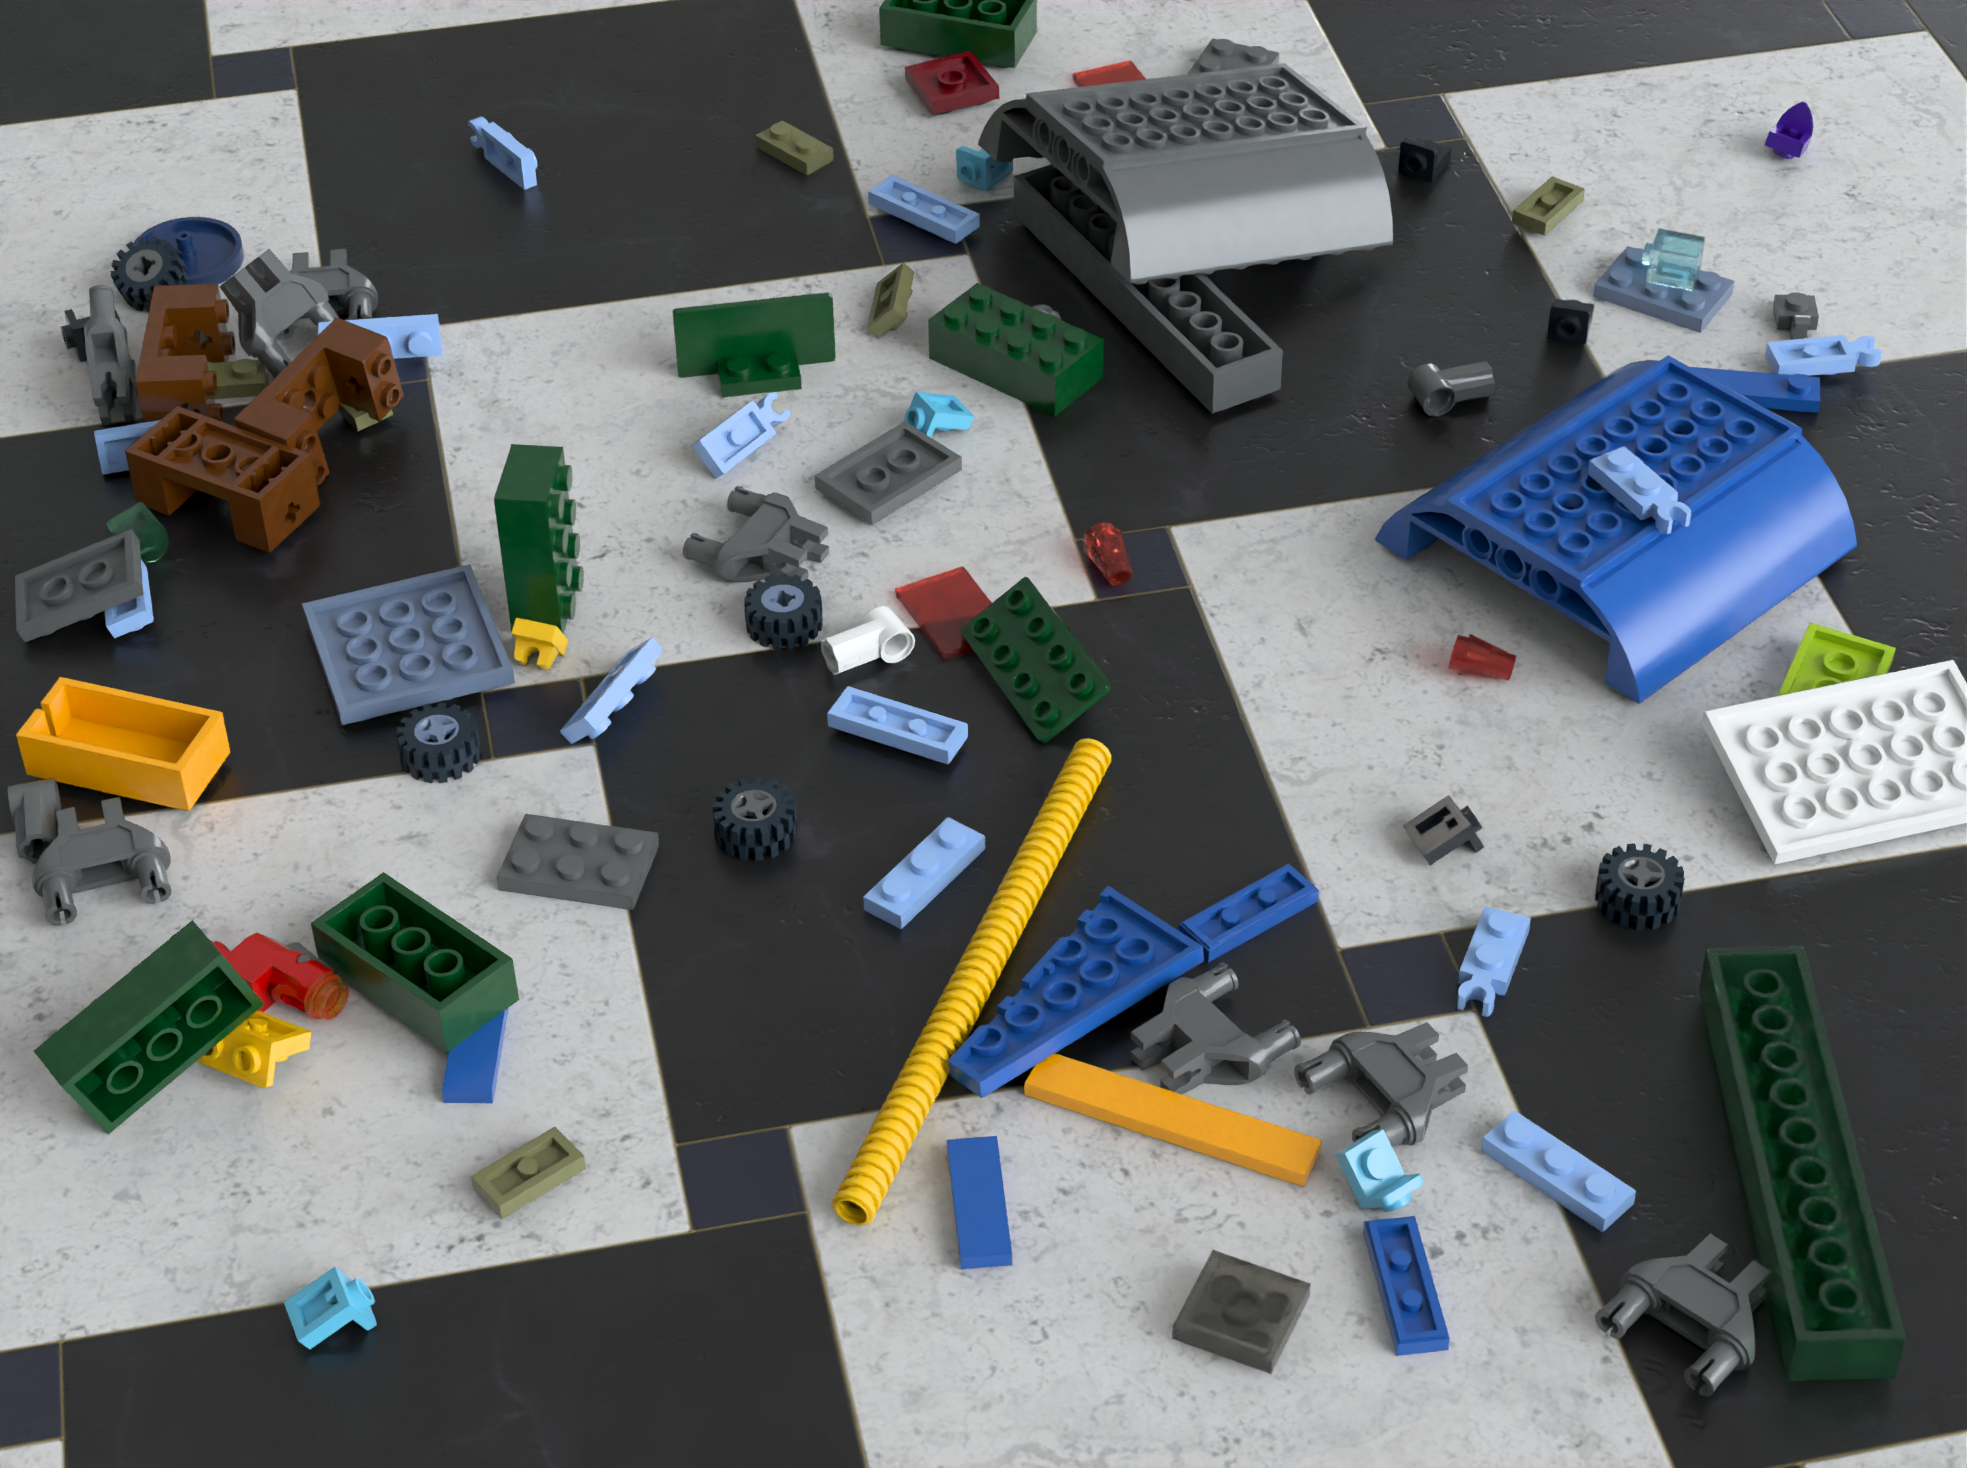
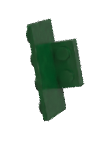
M830 292L675 308L672 311L678 376L686 378L718 374L722 398L802 389L799 365L833 362L836 359L833 298Z
M1028 577L1022 578L960 629L961 634L1042 744L1047 743L1111 691L1108 678L1069 626L1052 609Z

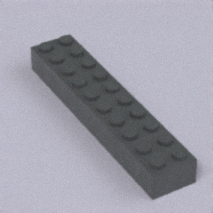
M1053 164L1014 176V215L1212 414L1281 390L1283 350L1204 274L1182 275L1178 279L1148 280L1144 284H1133L1126 281L1110 265L1117 221H1114L1108 213L1098 204L1094 203L1089 196L1075 186Z

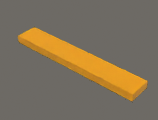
M1056 1053L1036 1064L1024 1083V1095L1302 1187H1304L1322 1150L1321 1139Z

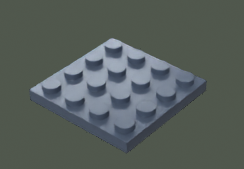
M470 564L302 603L304 617L342 725L515 683L513 668Z

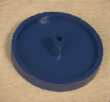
M184 217L165 221L149 228L138 237H145L148 243H150L151 236L158 237L160 242L162 239H165L171 246L173 245L188 270L186 272L189 277L188 283H183V285L220 284L239 270L244 259L242 240L237 230L228 223L213 218ZM138 238L134 241V246L139 245Z

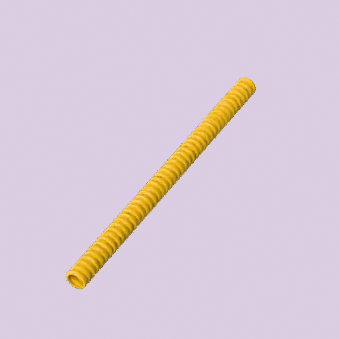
M1087 738L1075 743L1038 816H1036L1028 835H1026L997 893H995L965 953H963L943 994L939 998L932 1015H930L926 1026L923 1028L921 1036H919L915 1047H913L909 1058H907L903 1069L897 1077L898 1079L895 1081L892 1090L889 1092L886 1101L874 1120V1124H872L868 1135H866L862 1146L859 1148L856 1158H854L850 1169H848L844 1180L841 1182L838 1192L835 1193L831 1201L832 1208L844 1221L858 1226L872 1223L876 1212L882 1204V1200L888 1192V1188H890L894 1177L900 1169V1165H902L918 1131L923 1125V1121L926 1119L929 1110L935 1102V1098H937L946 1077L950 1073L948 1060L967 1040L974 1027V1023L977 1021L985 1002L990 996V992H992L1001 975V971H1003L1006 965V961H1008L1027 921L1030 919L1111 763V754L1108 748L1099 741Z

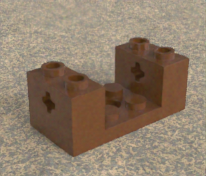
M218 283L154 286L135 381L144 423L163 419L176 406L224 422L222 404H215L214 395H217L216 372L209 371L207 362H228L229 355H235L236 343L234 332H227L226 323H229L230 318L229 304L227 299H221Z
M336 317L234 418L236 426L311 453L317 486L320 485L330 472L317 431L341 408L340 403L351 406L357 411H365L369 414L370 418L380 422L404 397L388 337Z
M176 406L125 450L137 504L166 515H171L198 490L227 500L229 502L236 541L268 553L273 551L320 507L311 453Z

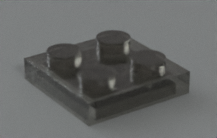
M1212 1250L1173 1324L1172 1339L1272 1374L1310 1297L1311 1283Z

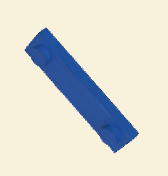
M1691 367L1766 409L1810 413L1819 412L1820 377H1811L1804 374L1786 375Z

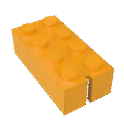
M63 677L57 680L41 701L42 710L35 709L16 734L26 775L43 779L55 778L57 782L185 811L191 810L231 752L223 713L220 711Z

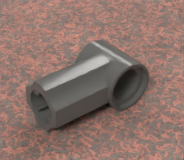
M1487 361L1440 370L1434 364H1424L1413 370L1407 381L1408 388L1425 413L1430 416H1440L1447 413L1455 403L1489 397V395L1494 394L1495 390L1492 368Z
M55 778L8 785V800L12 820L15 825L19 858L27 859L33 864H37L42 853L58 836L56 811L62 809Z

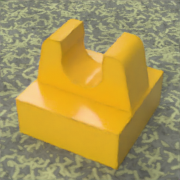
M516 618L511 632L516 639L515 660L520 665L526 666L529 656L534 652H539L537 665L541 670L545 671L551 668L557 655L564 656L569 641L557 626Z

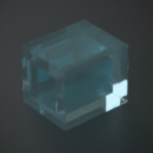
M1659 228L1654 242H1647L1643 253L1642 265L1648 266L1646 282L1693 291L1701 269L1705 237Z

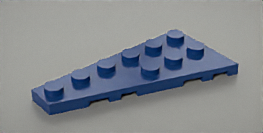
M1107 886L1100 894V903L1094 910L1086 909L1077 919L1078 927L1068 937H1060L1021 980L1022 989L1014 997L1006 996L998 1005V1015L989 1025H980L948 1060L950 1076L980 1098L985 1097L1204 962L1203 946L1110 886Z

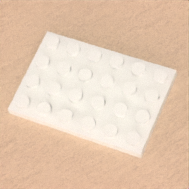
M1954 660L1705 711L1701 723L1774 865L1967 823V683Z

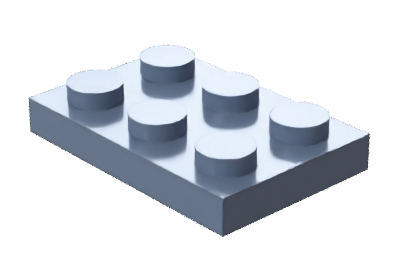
M1627 246L1595 283L1593 297L1701 333L1733 294L1735 281L1721 277L1715 272H1706L1685 265L1678 260H1669L1651 254L1641 248ZM1663 269L1690 274L1688 282H1681L1682 276L1662 273Z

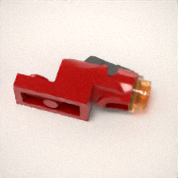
M254 933L247 937L232 951L221 942H212L262 1000L264 1005L258 1009L261 1012H265L277 1001L280 1004L304 1012L315 1019L324 1018L331 1020L337 1017L347 1004L349 990L343 984L342 978L336 975L334 970L323 960L317 958L298 942L283 945L273 938L260 933Z

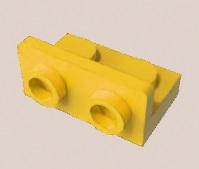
M257 1010L198 1059L197 1062L258 1087L267 1088L273 1085L276 1062L285 1061L290 1055L309 1050L311 1031Z

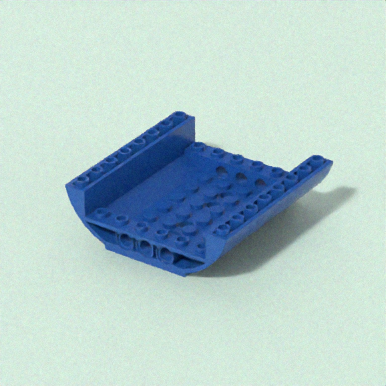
M1669 355L1660 361L1644 360L1632 362L1614 370L1395 512L1382 525L1375 537L1376 542L1405 560H1408L1433 542L1441 539L1610 642L1605 683L1638 704L1656 693L1857 547L1854 523L1846 498L1824 460L1802 436V428ZM1625 446L1678 492L1677 501L1684 503L1691 510L1689 526L1684 527L1678 521L1673 520L1671 533L1666 535L1656 528V520L1653 517L1640 520L1588 474L1589 460Z

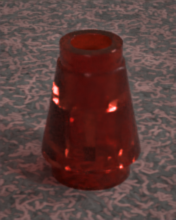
M1100 523L1091 527L1083 538L1085 554L1108 579L1111 585L1120 586L1127 583L1132 578L1133 571L1121 530L1115 528L1110 523Z
M1470 633L1468 637L1457 635L1448 668L1458 671L1457 675L1505 679L1509 681L1516 655L1510 654Z

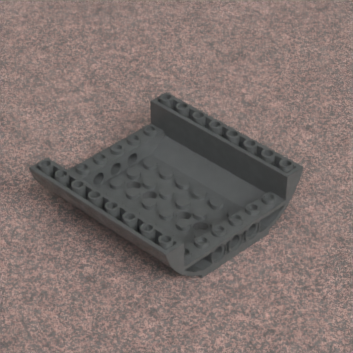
M1285 63L1026 93V98L1004 103L993 112L985 124L978 141V145L992 159L998 162L1007 163L1015 158L1045 157L1056 169L1071 180L1075 186L1089 196L1094 203L1098 204L1108 213L1114 221H1117L1110 265L1126 281L1133 284H1144L1148 280L1161 278L1178 279L1182 275L1195 273L1212 274L1216 270L1229 268L1245 269L1247 266L1263 263L1274 265L1280 261L1291 259L1308 260L1312 256L1325 254L1341 255L1345 251L1359 249L1374 250L1379 246L1393 244V218L1389 191L1376 151L1366 135L1367 127Z

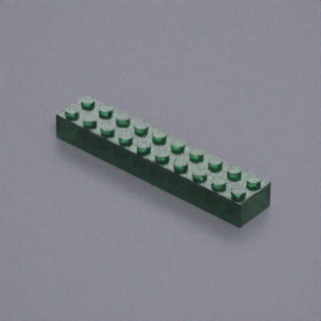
M1804 946L1706 948L1699 992L1761 1265L1771 1271L1766 1287L1788 1381L1895 1378L1906 1337Z

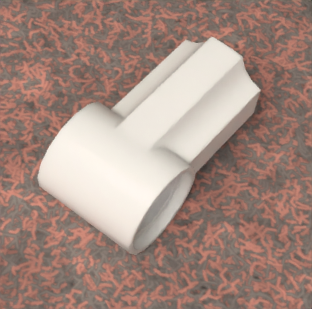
M882 606L871 610L864 617L860 626L821 640V652L827 667L833 675H836L880 657L887 663L899 662L911 653L915 645V638L893 610Z

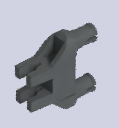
M270 248L219 286L238 312L241 347L248 356L252 355L253 358L257 356L274 378L291 363L284 350L276 342L278 340L277 335L301 316H308L317 328L318 322L333 321L336 317L339 318L328 303L329 293L314 280L291 274Z
M346 249L330 250V266L309 268L308 252L293 253L292 269L289 272L320 283L329 293L328 303L337 315H348V320L372 319V312L378 305V293L367 277L347 266ZM293 323L284 330L285 339L292 337L294 333ZM281 333L277 335L278 340H281Z
M107 285L93 286L89 289L90 319L84 326L85 349L93 401L99 409L102 425L111 424L110 411L115 407V398H118L119 404L123 407L126 423L135 422L136 363L135 360L131 359L128 350L127 331L122 323L115 318L113 289Z
M736 486L734 488L735 491H731L727 500V508L730 512L751 517L740 530L723 543L702 537L697 533H692L690 535L691 538H687L684 543L683 556L685 559L694 560L712 567L719 577L734 582L764 580L765 577L770 575L776 579L779 578V574H787V578H792L794 574L801 576V581H804L808 578V569L801 568V564L806 559L821 563L829 554V546L821 544L828 535V527L799 516L788 496L777 492L768 495L758 494L741 486Z
M120 797L101 801L106 824L80 829L78 826L74 807L56 811L60 834L42 853L32 877L35 892L44 899L45 916L50 924L62 925L59 914L61 911H64L66 924L75 920L77 909L74 905L72 893L138 879L140 895L144 902L148 904L156 903L154 890H158L161 902L166 901L171 896V886L166 873L171 863L168 847L151 831L125 820Z
M1221 962L1213 969L1193 979L1180 977L1169 984L1163 1012L1131 1031V1040L1139 1047L1131 1051L1130 1059L1142 1070L1161 1061V1069L1168 1076L1160 1080V1088L1179 1094H1184L1203 1083L1241 1085L1262 1077L1266 1074L1269 1063L1288 1051L1298 1048L1301 1044L1299 1032L1293 1025L1290 1026L1288 1020L1283 1019L1277 1025L1254 1037L1243 1033L1212 1004L1214 1000L1238 989V979L1235 972L1231 968L1227 970L1228 965Z
M1426 1022L1397 1035L1375 1032H1352L1332 1041L1329 1051L1305 1063L1296 1065L1294 1073L1300 1087H1304V1091L1309 1095L1316 1092L1317 1089L1340 1079L1351 1082L1382 1116L1362 1128L1359 1127L1353 1130V1142L1373 1130L1383 1129L1393 1147L1399 1143L1412 1146L1424 1140L1432 1110L1465 1092L1466 1084L1459 1076L1467 1073L1468 1064L1457 1053L1436 1061L1437 1053L1430 1046L1438 1042L1439 1034Z
M1709 1234L1687 1256L1651 1259L1631 1267L1620 1278V1291L1603 1308L1599 1309L1595 1315V1321L1604 1333L1616 1324L1610 1331V1336L1619 1339L1625 1335L1626 1331L1642 1314H1649L1706 1350L1684 1372V1379L1693 1390L1703 1381L1706 1382L1699 1390V1394L1706 1397L1711 1396L1732 1371L1745 1370L1753 1363L1755 1357V1333L1752 1313L1766 1298L1767 1290L1762 1288V1286L1770 1279L1771 1275L1769 1269L1753 1260L1730 1283L1719 1277L1718 1275L1723 1271L1724 1263L1718 1259L1727 1251L1728 1244L1712 1234Z

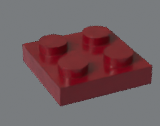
M971 51L905 66V80L933 115L938 113L946 114L955 109L971 105L978 106L987 101L999 99V85Z

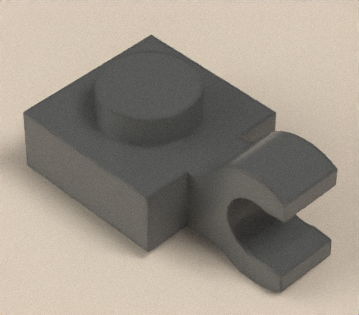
M1797 292L1788 295L1775 294L1773 311L1777 329H1789L1790 340L1808 338L1807 330H1817L1819 315L1814 295H1805Z

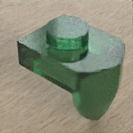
M142 501L106 522L107 531L111 536L130 529L134 531L140 540V553L143 563L160 560L168 548L169 540L165 527L155 518Z

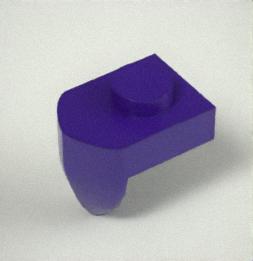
M1802 101L1789 108L1769 131L1764 145L1773 148L1772 152L1777 156L1786 159H1793L1794 156L1800 158L1807 150L1814 128L1813 116L1807 102Z

